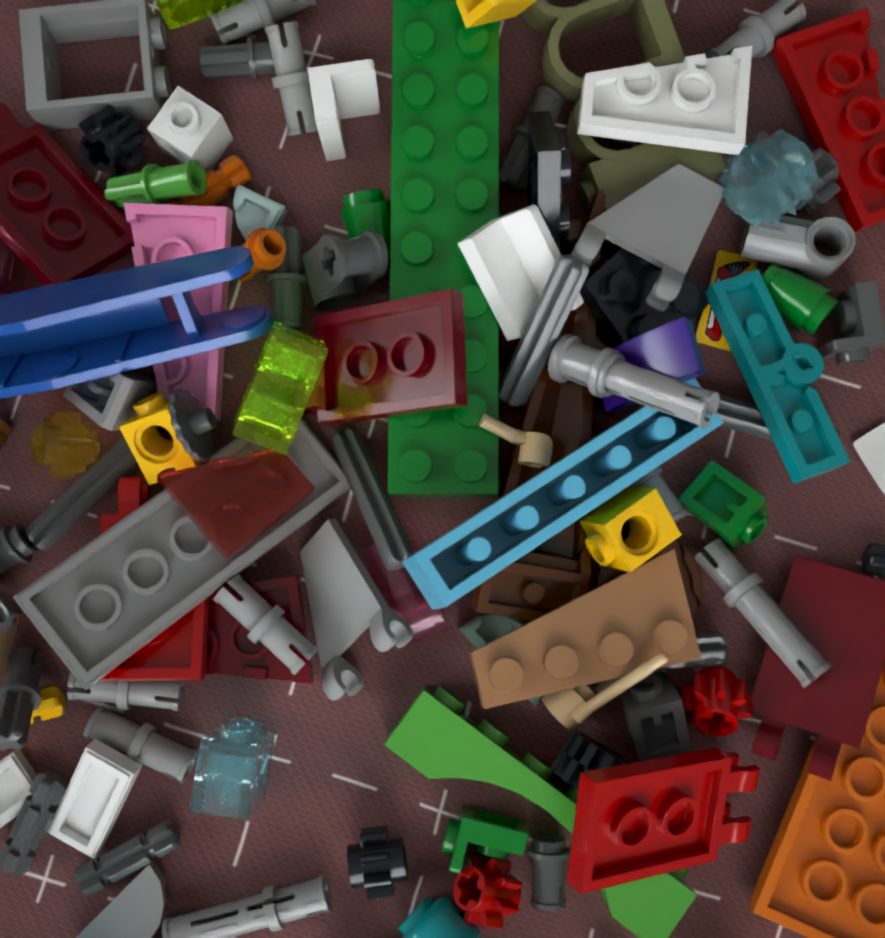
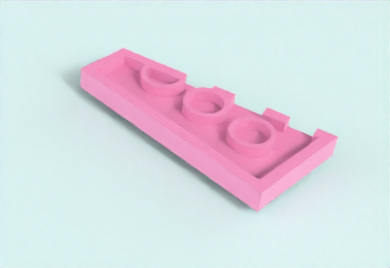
M123 203L126 221L131 224L135 246L131 248L135 267L231 247L233 211L228 207ZM229 281L190 290L193 302L201 316L227 311ZM172 295L162 297L161 300L170 322L181 320ZM225 347L154 364L153 368L158 392H163L165 398H169V395L174 393V390L179 388L183 391L188 390L191 396L197 399L200 408L209 407L213 411L216 421H221Z

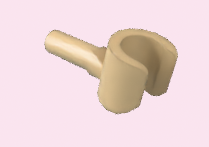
M487 414L482 416L479 422L480 427L512 444L520 445L519 464L534 468L550 465L553 442L550 436L538 432H523Z

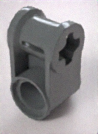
M368 230L361 233L358 237L342 239L335 234H325L321 236L319 242L312 249L302 254L301 260L314 307L319 310H328L356 301L363 291L384 276L388 266V251L384 238L378 231Z

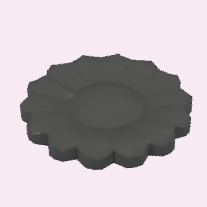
M181 388L174 390V393L169 395L170 404L168 411L176 438L182 444L184 451L190 454L195 461H208L209 457L213 455L212 446L214 441L211 432L212 429L217 427L216 417L209 407L200 408L199 402L195 397L191 396L188 390L183 391Z

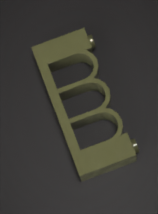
M537 0L520 13L527 25L538 33L548 35L541 57L542 74L549 88L561 93L565 97L566 102L576 104L569 115L566 133L569 148L576 159L586 166L580 175L582 182L578 183V193L587 213L592 197L597 191L603 189L606 195L605 212L677 164H681L709 180H713L726 170L722 155L718 152L642 143L629 149L615 151L602 147L593 140L592 136L577 134L584 78L576 76L566 68L560 58L559 42L572 33L628 13L645 61L639 64L650 62L654 67L683 63L685 55L665 0H589L570 7L554 6L545 0Z

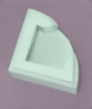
M238 184L234 195L233 207L237 227L245 241L248 235L255 229L266 228L275 230L277 226L281 225L287 213L284 205Z

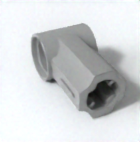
M751 209L742 233L739 257L796 268L807 278L823 280L831 277L852 253L856 244L855 233L845 220L837 217H824L814 222ZM814 242L826 243L831 247L834 256L820 254L816 250Z

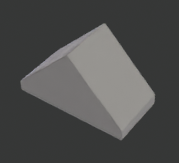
M130 370L67 386L63 396L100 427L111 431L120 430L119 426L135 412L132 405L154 394L157 384L156 381Z

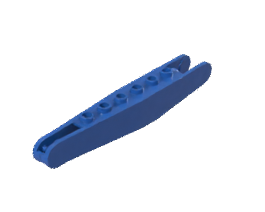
M240 246L227 247L1 295L0 399L58 389L249 341L265 334L274 324L271 311L266 306H245L201 316L193 302L190 291L231 281L248 272L254 265L250 249ZM172 295L181 320L170 322L161 300L162 297Z

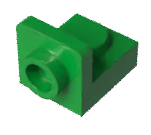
M713 460L709 462L678 498L688 513L720 535L725 545L733 552H736L744 542L750 545L756 541L768 523V518H766L768 509L764 496Z
M462 804L459 820L448 819L442 842L441 852L450 854L449 871L461 873L468 842L477 844L476 850L493 858L507 859L509 853L523 856L528 838L526 823L524 820Z

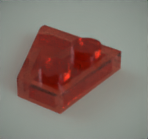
M279 446L253 451L246 457L236 458L228 456L209 460V464L177 471L173 467L164 469L157 474V481L227 562L306 499L315 489Z

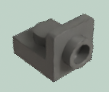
M877 280L854 283L837 296L839 302L834 309L835 323L838 330L844 332L845 338L832 340L817 349L823 360L836 358L837 366L863 363L870 360V352L885 345V323Z
M666 672L650 674L618 696L625 712L632 748L637 762L692 752L682 699Z

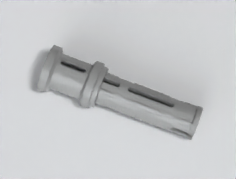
M572 334L561 336L554 345L548 361V373L553 381L565 383L569 380L588 387L591 395L599 398L610 397L615 394L686 420L700 428H707L711 424V419L704 417L705 414L714 418L719 407L720 396L718 392L696 387L625 362V358L619 350L607 347L601 351L582 344L581 339Z

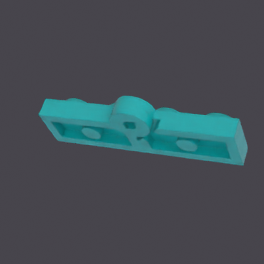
M756 269L712 283L705 292L706 298L793 484L838 469L850 462L817 390L809 387L823 373V358L818 350L811 345L804 343L794 344L759 270Z

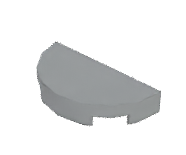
M153 860L76 938H153L165 919L167 903L165 892L166 878L156 861Z

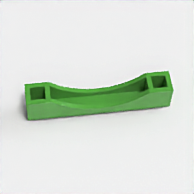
M426 685L422 688L387 736L384 743L387 748L428 779L462 778L482 781L519 793L547 810L573 835L578 790L575 789V786L571 785L567 791L550 779L554 772L544 761L530 751H527L523 758L505 745L510 737L500 728L485 718L478 725L464 715L461 711L466 704L443 686L439 685L435 692ZM686 868L601 889L603 900L611 916L639 938H668L697 897V894L685 880L689 873Z

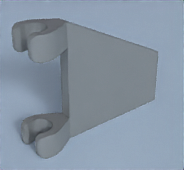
M677 164L588 222L570 255L578 257L590 266L604 239L661 268L662 270L646 298V303L654 309L664 312L668 308L669 303L677 297L687 270L726 188L681 164Z
M335 518L328 519L300 551L316 643L319 648L322 686L326 696L332 701L339 700L346 692L349 696L356 695L363 687L364 680L359 671L342 658L341 655L368 627L370 628L371 641L380 652L389 651L394 645L397 648H402L413 637L412 628L404 618L388 606Z

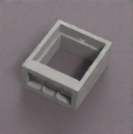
M103 0L19 9L26 111L45 131L80 128L78 126L80 122L107 105H111L115 114L119 112L132 115L137 121L153 120L165 104V99L171 96L172 86L169 71L166 66L161 65L160 50L167 49L168 46L166 28L163 18L161 16H154L147 0ZM139 36L144 90L63 99L58 44Z

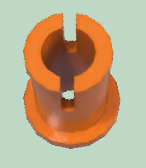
M258 228L248 235L246 242L240 247L250 249L254 265L248 272L240 276V281H248L260 271L276 269L283 263L286 254V243L277 231Z

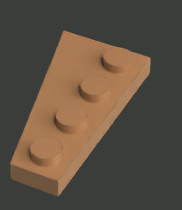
M675 548L652 558V560L640 565L632 572H625L609 580L607 583L560 605V607L543 616L531 620L469 652L483 709L624 677L659 653H665L668 656V661L659 668L702 658Z

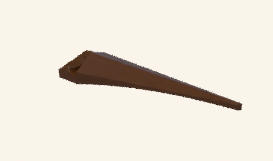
M603 189L597 191L592 197L582 232L588 222L604 212L606 195ZM601 247L596 257L592 260L589 269L601 259ZM584 300L583 304L576 310L570 311L556 342L561 336L572 334L578 336L582 344L595 348L597 319ZM549 355L527 401L519 430L523 432L544 433L550 436L553 442L549 465L551 466L592 439L593 395L589 392L588 387L568 380L565 383L553 381L548 373ZM513 444L496 500L549 466L534 468L519 464L520 445ZM591 511L474 589L471 608L479 613L531 621L587 593L591 578V554L585 545V539L588 536L579 521L590 514Z

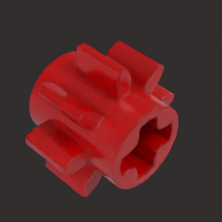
M717 666L704 668L694 673V685H682L683 709L687 710V722L689 724L695 723L696 727L707 735H729L738 729V717L751 718L752 716L751 694L746 691V680L744 678L737 679L736 675L729 669Z
M473 855L472 866L463 868L460 874L457 873L453 887V902H456L465 911L463 917L465 923L502 929L503 916H509L519 911L522 881H518L515 876L509 873L511 869V862L509 860Z

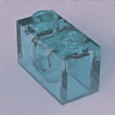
M231 718L230 725H220L219 728L202 738L189 811L248 820L266 798L276 732L263 731V722Z

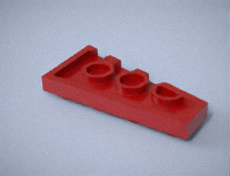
M868 7L780 37L774 43L771 51L815 149L820 147L827 151L838 164L839 176L834 183L841 189L836 196L854 233L885 222V98H880L876 73L880 70L877 49H870L867 29L871 26Z

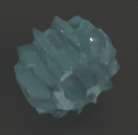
M783 129L776 131L771 136L761 131L755 142L750 145L745 144L738 156L726 159L729 170L719 178V181L725 188L722 196L726 199V205L734 214H739L746 222L751 223L755 227L764 221L776 226L781 216L787 212L796 215V205L800 201L813 198L810 186L820 178L816 171L815 161L812 158L813 153L804 141L800 142L797 137H793Z

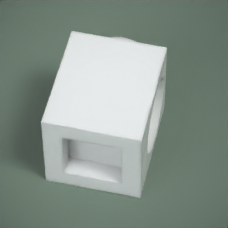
M180 86L176 87L147 128L164 154L180 164L196 160L202 165L205 173L213 169L233 141L232 134L222 114Z

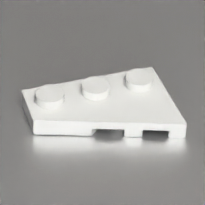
M752 46L734 48L731 55L706 58L705 53L685 56L683 63L654 67L649 62L585 73L581 90L577 134L739 155L745 146Z

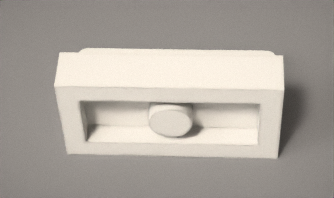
M373 59L307 68L315 123L326 161L347 158L341 119L375 115L381 112Z
M534 204L491 220L457 243L507 341L522 337L558 257L561 256L539 208ZM580 292L571 311L576 310L583 304Z

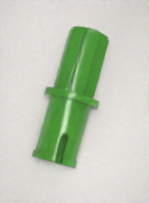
M196 160L166 167H160L157 164H147L140 172L109 178L104 195L106 200H111V203L116 208H124L123 203L164 204L169 199L204 194L207 188V179L202 165Z

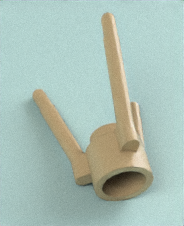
M659 653L624 677L602 681L595 686L590 684L547 694L542 697V701L563 726L573 730L578 724L581 725L593 712L668 661V656L665 653Z

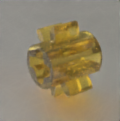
M54 411L53 418H44V424H38L33 429L30 441L31 456L35 464L41 465V467H49V478L75 479L77 473H85L86 466L93 465L97 460L99 453L97 431L88 423H80L81 416L79 412Z

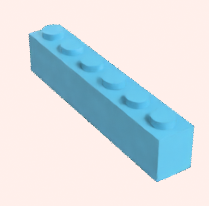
M695 378L685 381V383L701 388ZM643 406L404 559L402 563L432 610L447 607L724 422L718 413H716L714 418L705 414L704 417L711 419V424L707 428H700L686 420Z

